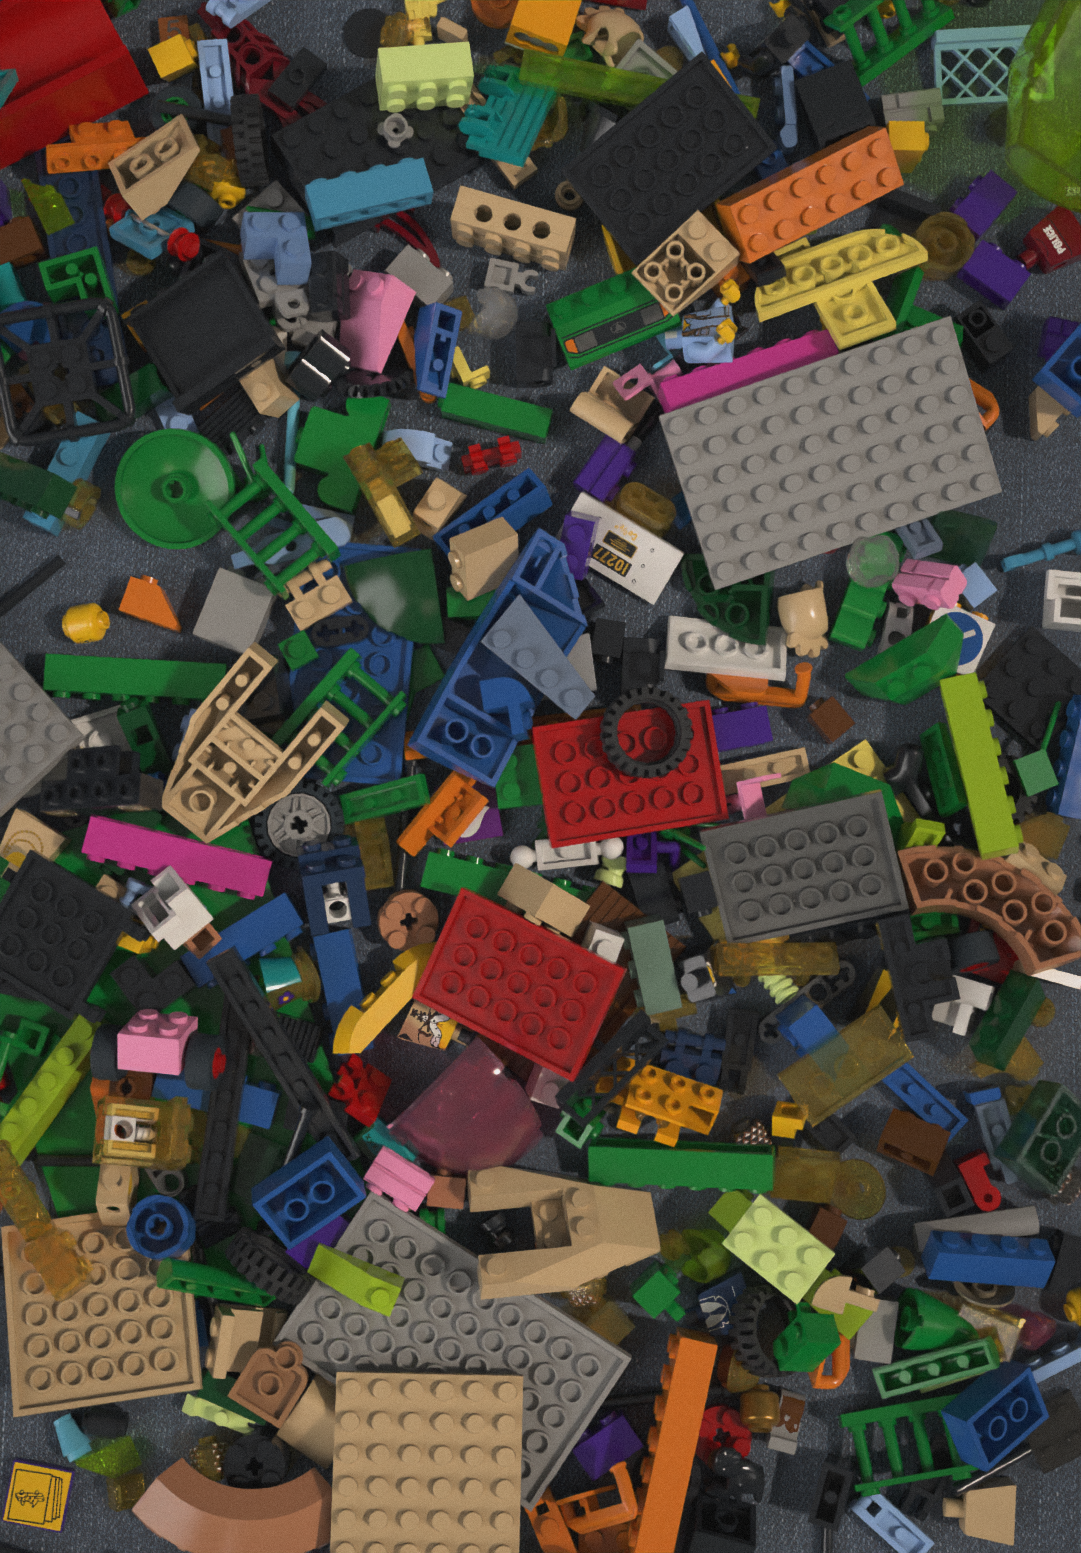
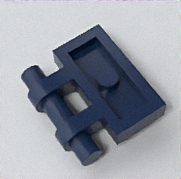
M679 1028L677 1031L665 1030L664 1036L670 1043H675V1045H666L661 1050L658 1068L707 1085L717 1086L722 1054L713 1053L712 1049L724 1051L726 1039L715 1038L714 1034L705 1033L704 1036L687 1033V1030ZM685 1045L701 1047V1050L685 1048Z

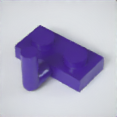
M657 831L627 836L626 872L657 873V853H669L668 867H670L671 872H674L680 868V843L677 841H657Z

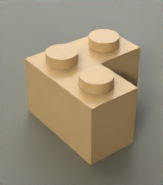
M517 863L514 864L497 894L508 900L505 905L507 908L520 915L525 910L524 918L539 926L544 921V927L559 935L563 932L571 938L590 908V905Z

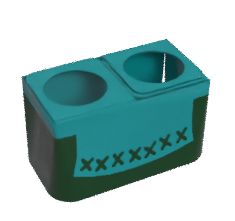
M379 1114L376 1121L370 1127L363 1125L352 1135L358 1148L372 1162L383 1145L410 1162H413L417 1157L416 1151L411 1146H406L401 1140L402 1137Z

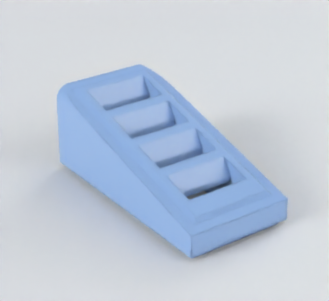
M685 6L669 16L667 31L687 61L690 62L701 51L704 53L689 7Z

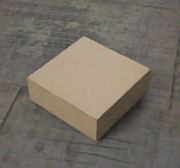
M441 17L437 24L439 39L446 43L468 42L467 29L445 17Z

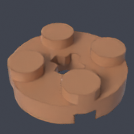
M407 889L393 893L378 911V930L394 949L406 951L423 943H431L435 938L439 921L437 909L426 896L416 890ZM410 913L412 918H415V922L410 927L400 924V921L405 919V914Z

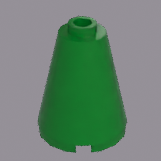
M906 1288L897 1300L899 1302V1313L896 1321L894 1344L904 1350H938L981 1338V1329L974 1318L920 1289Z

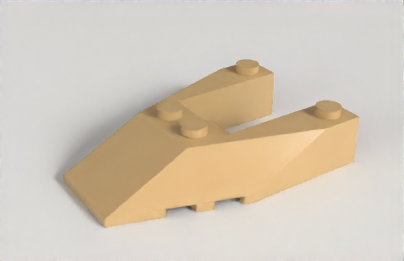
M256 642L247 648L190 718L188 729L162 795V808L206 844L254 814L256 815L266 809V807L279 799L286 797L349 722L345 715L328 701H325L287 748L283 750L237 712L278 662L276 658Z
M505 1166L468 1168L467 1192L470 1212L531 1207L536 1242L535 1250L479 1255L477 1274L481 1300L575 1290L581 1284L595 1278L598 1280L624 1265L627 1267L661 1250L651 1192L617 1185L606 1186L597 1182H589L588 1179L544 1171Z

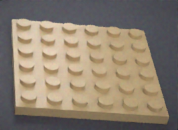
M97 1212L1 1227L13 1417L203 1389L194 1294L157 1287V1271L162 1261L150 1259L135 1251L127 1237V1226L103 1225ZM160 1222V1228L156 1232L163 1234L167 1224ZM190 1248L176 1259L191 1262Z
M337 1370L330 1553H519L523 1374Z

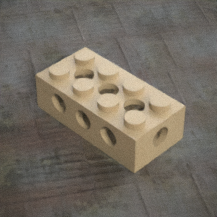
M460 185L450 219L452 237L458 244L465 247L480 246L485 248L486 252L493 255L508 254L513 256L514 260L521 263L536 262L549 271L566 270L575 240L576 218Z

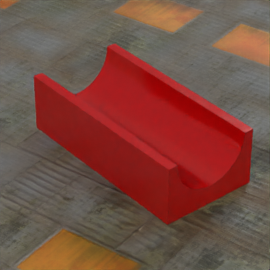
M100 0L0 1V70L16 69L18 82L0 109V170L69 135V125H78L83 122L92 123L149 93L126 45L123 44Z

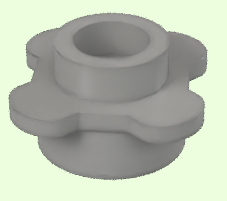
M393 113L387 117L385 122L379 123L377 128L378 133L384 135L388 140V145L391 148H398L403 140L412 138L414 132L413 128L408 126L406 119L399 113ZM393 129H398V132L394 133Z

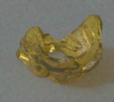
M558 97L553 114L546 116L531 151H535L540 147H552L553 142L560 141L565 137L568 130V117L564 97Z

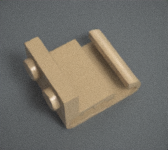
M604 366L589 392H581L570 408V412L620 444L626 443L635 432L655 397L642 390L625 401L613 386V382L620 378L621 375ZM628 380L624 385V389H631L635 384Z
M216 1304L214 1317H212L210 1324V1344L205 1355V1368L208 1369L211 1376L217 1379H225L226 1371L242 1373L251 1356L259 1347L272 1346L275 1348L276 1346L272 1345V1343L286 1323L288 1311L270 1307Z
M316 1373L310 1385L292 1409L291 1414L277 1431L276 1436L324 1469H327L333 1461L336 1385Z

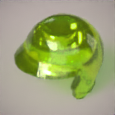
M710 1228L698 1230L684 1229L681 1233L682 1244L692 1259L684 1263L681 1268L683 1274L700 1283H707L724 1275L730 1266L732 1257L731 1251L722 1245L726 1238L718 1231Z

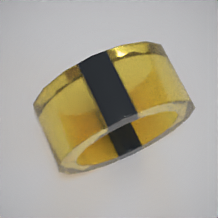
M78 478L72 483L78 488L60 520L78 530L82 529L89 522L101 496V489L98 486L82 478Z

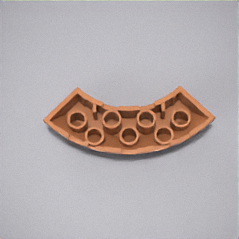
M928 845L896 851L911 916L921 913L945 912L965 916L982 923L997 933L1012 948L1021 961L1027 976L1054 969L1081 958V924L1076 916H1072L1058 895L1055 896L1041 883L1038 877L1024 868L1019 869L1006 862L1005 858L1002 857L981 861L979 851L965 849L963 846H937L936 848V845Z
M181 1458L153 1481L133 1507L132 1512L159 1538L166 1539L176 1545L177 1549L184 1552L306 1553L315 1548L320 1549L330 1543L332 1487L313 1467L302 1476L282 1485L262 1489L234 1488L208 1479Z

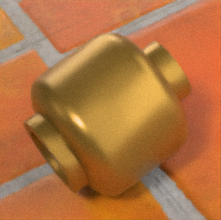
M763 1384L751 1385V1390L742 1393L740 1397V1421L745 1426H748V1431L755 1433L772 1432V1427L777 1426L780 1422V1397L775 1392L769 1391L768 1385Z

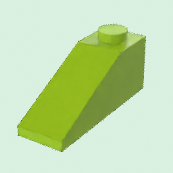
M320 1242L307 1273L361 1306L388 1317L392 1313L405 1280L402 1276Z

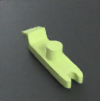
M189 1393L182 1408V1412L189 1416H199L215 1422L218 1426H225L243 1434L254 1430L248 1426V1422L256 1423Z

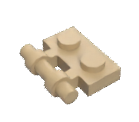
M327 557L318 563L312 562L307 566L308 569L299 573L284 585L288 594L291 592L295 600L285 606L300 631L309 629L317 622L326 619L353 603L337 575L327 581L323 576L324 572L333 568ZM315 578L319 586L303 595L299 587Z

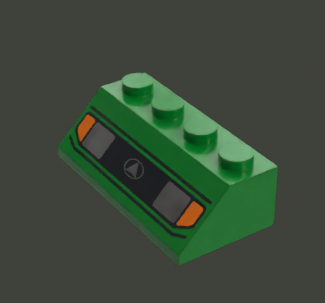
M635 268L545 305L571 370L681 326L682 323L678 313L672 316L631 274Z

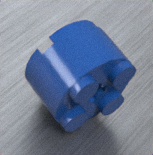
M152 1195L142 1199L133 1208L127 1222L126 1233L131 1246L141 1255L153 1260L162 1261L167 1257L176 1259L183 1255L195 1241L196 1225L192 1213L183 1203L169 1196ZM160 1222L167 1224L163 1234L156 1232L160 1228Z

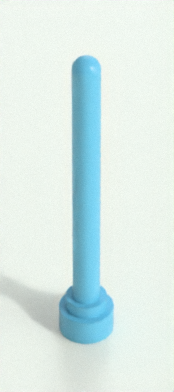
M285 352L284 365L287 366V369L301 352ZM293 388L294 392L300 399V392ZM300 400L287 410L283 483L292 494L295 491L296 462L294 457L297 451L295 440L299 425Z

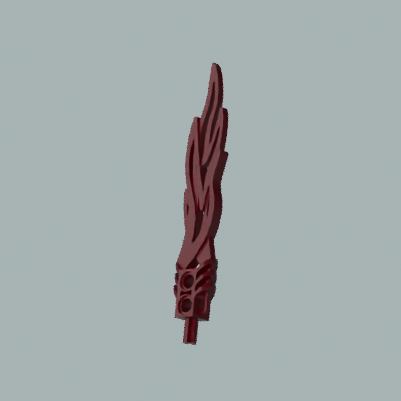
M204 1L197 10V13L212 29V40L226 39L230 36L239 38L237 42H228L231 75L236 79V87L241 90L242 86L245 89V94H258L261 107L279 119L282 128L301 119L302 117L295 110L291 113L268 96V89L289 65L291 60L283 56L284 53L279 47L274 45L273 40L268 35L258 32L250 21L244 19L233 28H229L222 23V18L218 15L213 16L206 11L207 3ZM256 58L259 62L250 65L246 63V60ZM273 70L274 80L263 79ZM308 92L297 107L308 115L327 103L315 94ZM415 208L408 209V211L414 213ZM400 211L393 216L407 224L419 236L423 244L402 226L389 218L370 228L372 231L379 233L380 225L405 240L413 249L419 248L424 251L430 258L429 262L436 268L440 267L438 255L430 239L421 226L405 212Z

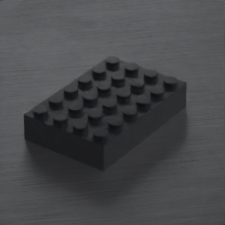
M375 78L271 135V151L306 205L305 185L319 178L329 180L338 178L341 174L349 171L359 173L368 171L371 167L379 164L389 166L397 164L405 158H423L434 193L484 165L485 157L479 156V151L466 148L469 134L466 135L459 129L458 124L462 117H465L460 107L435 106L430 110L410 108L397 112L406 119L408 126H411L414 132L412 138L403 140L398 148H391L384 135H380L377 131L379 123H384L386 118L393 113L388 110L380 111ZM393 129V132L397 133L398 129ZM399 212L323 229L333 247L337 248Z

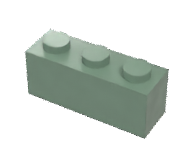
M660 914L625 921V931L621 932V935L625 939L623 942L624 949H630L632 960L627 961V966L631 979L636 978L638 989L633 990L637 1008L642 1007L648 1016L682 1008L664 920Z

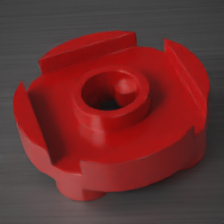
M724 1403L706 1406L696 1445V1455L706 1465L710 1452L720 1446L733 1447L741 1453L742 1457L747 1456L751 1449L752 1432L748 1431V1426H745L740 1421V1411ZM722 1428L724 1432L729 1431L730 1433L724 1443H720L719 1440H713V1437L717 1435L716 1429Z

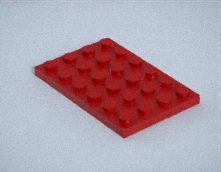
M710 700L681 704L683 707H686L689 712L687 716L692 721L691 731H693V738L690 740V750L687 751L685 759L674 770L654 778L629 776L615 768L616 766L613 763H610L606 752H603L602 740H600V724L604 716L532 727L530 730L550 849L729 819ZM658 707L624 713L618 723L617 736L619 745L626 755L635 761L650 763L658 761L667 755L674 742L675 730L673 721L668 713Z
M461 887L412 998L574 1082L587 1058L627 968L542 925H536L524 918V916L466 887Z

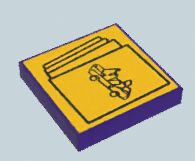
M16 1457L13 1461L1 1521L62 1533L76 1469Z

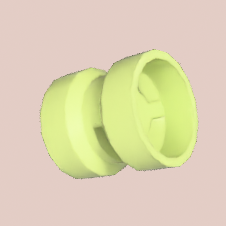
M602 855L601 860L603 863L601 868L596 870L594 879L603 880L609 885L622 888L624 883L623 874L626 870V858L620 856L617 859L610 860Z

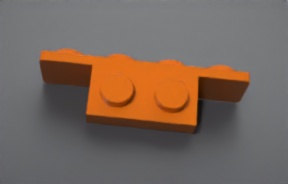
M112 120L105 123L83 122L78 125H69V136L72 143L46 145V169L49 174L110 169L108 164L110 161L146 137L135 138L128 121Z
M453 770L430 798L431 804L424 805L396 840V843L413 857L420 852L433 834L452 848L489 800L472 788L476 780Z

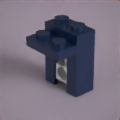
M338 835L333 837L332 841L320 842V840H309L302 843V846H297L298 863L311 936L329 933L328 923L351 919L353 928L371 925L364 878H366L356 836ZM345 881L346 890H340L342 886L339 882ZM322 885L328 886L327 893H323ZM335 901L345 903L340 910H331L329 908Z

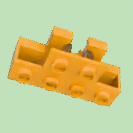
M622 1056L617 1061V1071H630L635 1066V1060ZM647 1065L611 1101L621 1105L616 1128L637 1134L644 1116L649 1115L654 1117L656 1124H658L654 1141L675 1147L681 1126L705 1135L709 1134L719 1113L723 1090ZM601 1077L595 1086L596 1093H608L613 1088V1077ZM617 1077V1083H618L623 1077Z

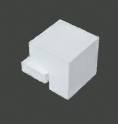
M1050 569L1046 571L1042 619L1043 629L1081 632L1080 572Z
M171 865L151 880L155 885L153 888L131 904L151 935L158 942L164 938L174 950L214 919Z
M953 975V977H956L961 999L935 1004L932 1018L934 1021L954 1026L953 1033L969 1037L977 1008L984 1011L988 1010L992 1003L995 988Z

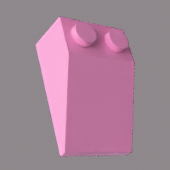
M354 269L349 278L350 319L341 320L340 343L350 350V368L382 373L416 294L413 289L394 275Z

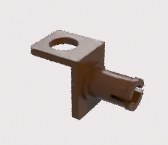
M128 1070L125 1078L119 1081H110L108 1098L110 1100L151 1103L155 1101V1097L151 1095L158 1073Z

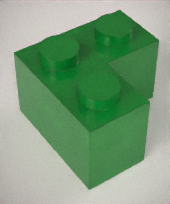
M97 246L38 263L46 291L53 303L80 296L81 299L108 297L114 302L113 306L117 314H120L103 258ZM97 309L85 311L89 320L92 319Z

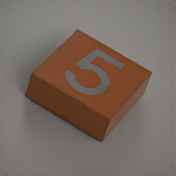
M187 15L158 18L160 43L178 34L191 39Z

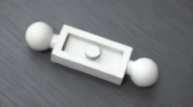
M620 838L602 840L601 843L594 841L550 849L548 839L535 840L536 850H531L525 845L517 846L512 850L510 860L513 866L517 863L526 869L533 862H537L538 871L599 864L598 855H603L610 860L617 859L622 855L624 845Z

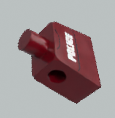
M1065 201L1061 202L1027 233L1022 240L1026 250L1016 256V259L1025 265L1026 270L1037 264L1044 274L1051 273L1081 260V225Z

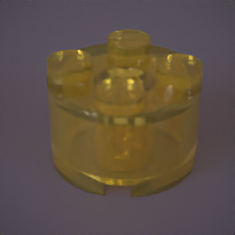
M951 212L936 213L924 220L910 236L924 246L928 252V261L918 264L924 271L923 278L933 281L947 280L971 258L975 239L973 233L971 234L967 227L968 223L961 216Z

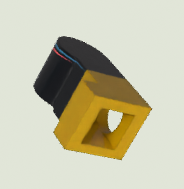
M777 1101L772 1115V1145H775V1158L779 1162L787 1164L797 1160L803 1143L799 1130H803L807 1118L808 1105Z

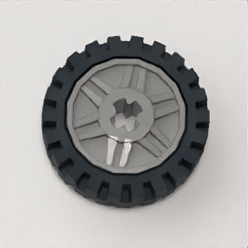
M299 781L286 797L269 805L266 809L257 813L255 817V834L263 852L278 865L293 870H300L297 846H302V843L309 840H320V842L332 841L333 837L344 835L346 829L342 808L334 795L324 787L307 781ZM299 817L302 821H307L308 827H303L305 830L303 833L293 829V824H297L296 819Z

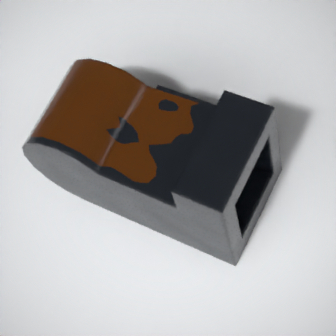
M22 384L11 385L9 388L15 418L20 427L36 403V400L31 397ZM42 411L28 434L48 431L54 425Z

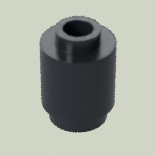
M94 1405L90 1411L85 1410L82 1429L87 1430V1436L113 1440H117L118 1437L125 1438L129 1424V1412H123L122 1408Z

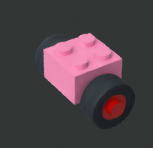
M154 1009L138 1011L126 1025L101 1024L94 1035L90 1053L91 1072L93 1077L99 1080L119 1081L125 1078L128 1070L179 1075L184 1069L187 1087L205 1091L217 1089L226 1064L225 1045L222 1036L198 1033V1017L188 1016L184 1012L157 1013V1010Z

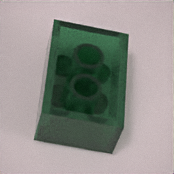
M1039 1079L993 1155L1032 1189L1056 1195L1081 1154V1100L1062 1083Z

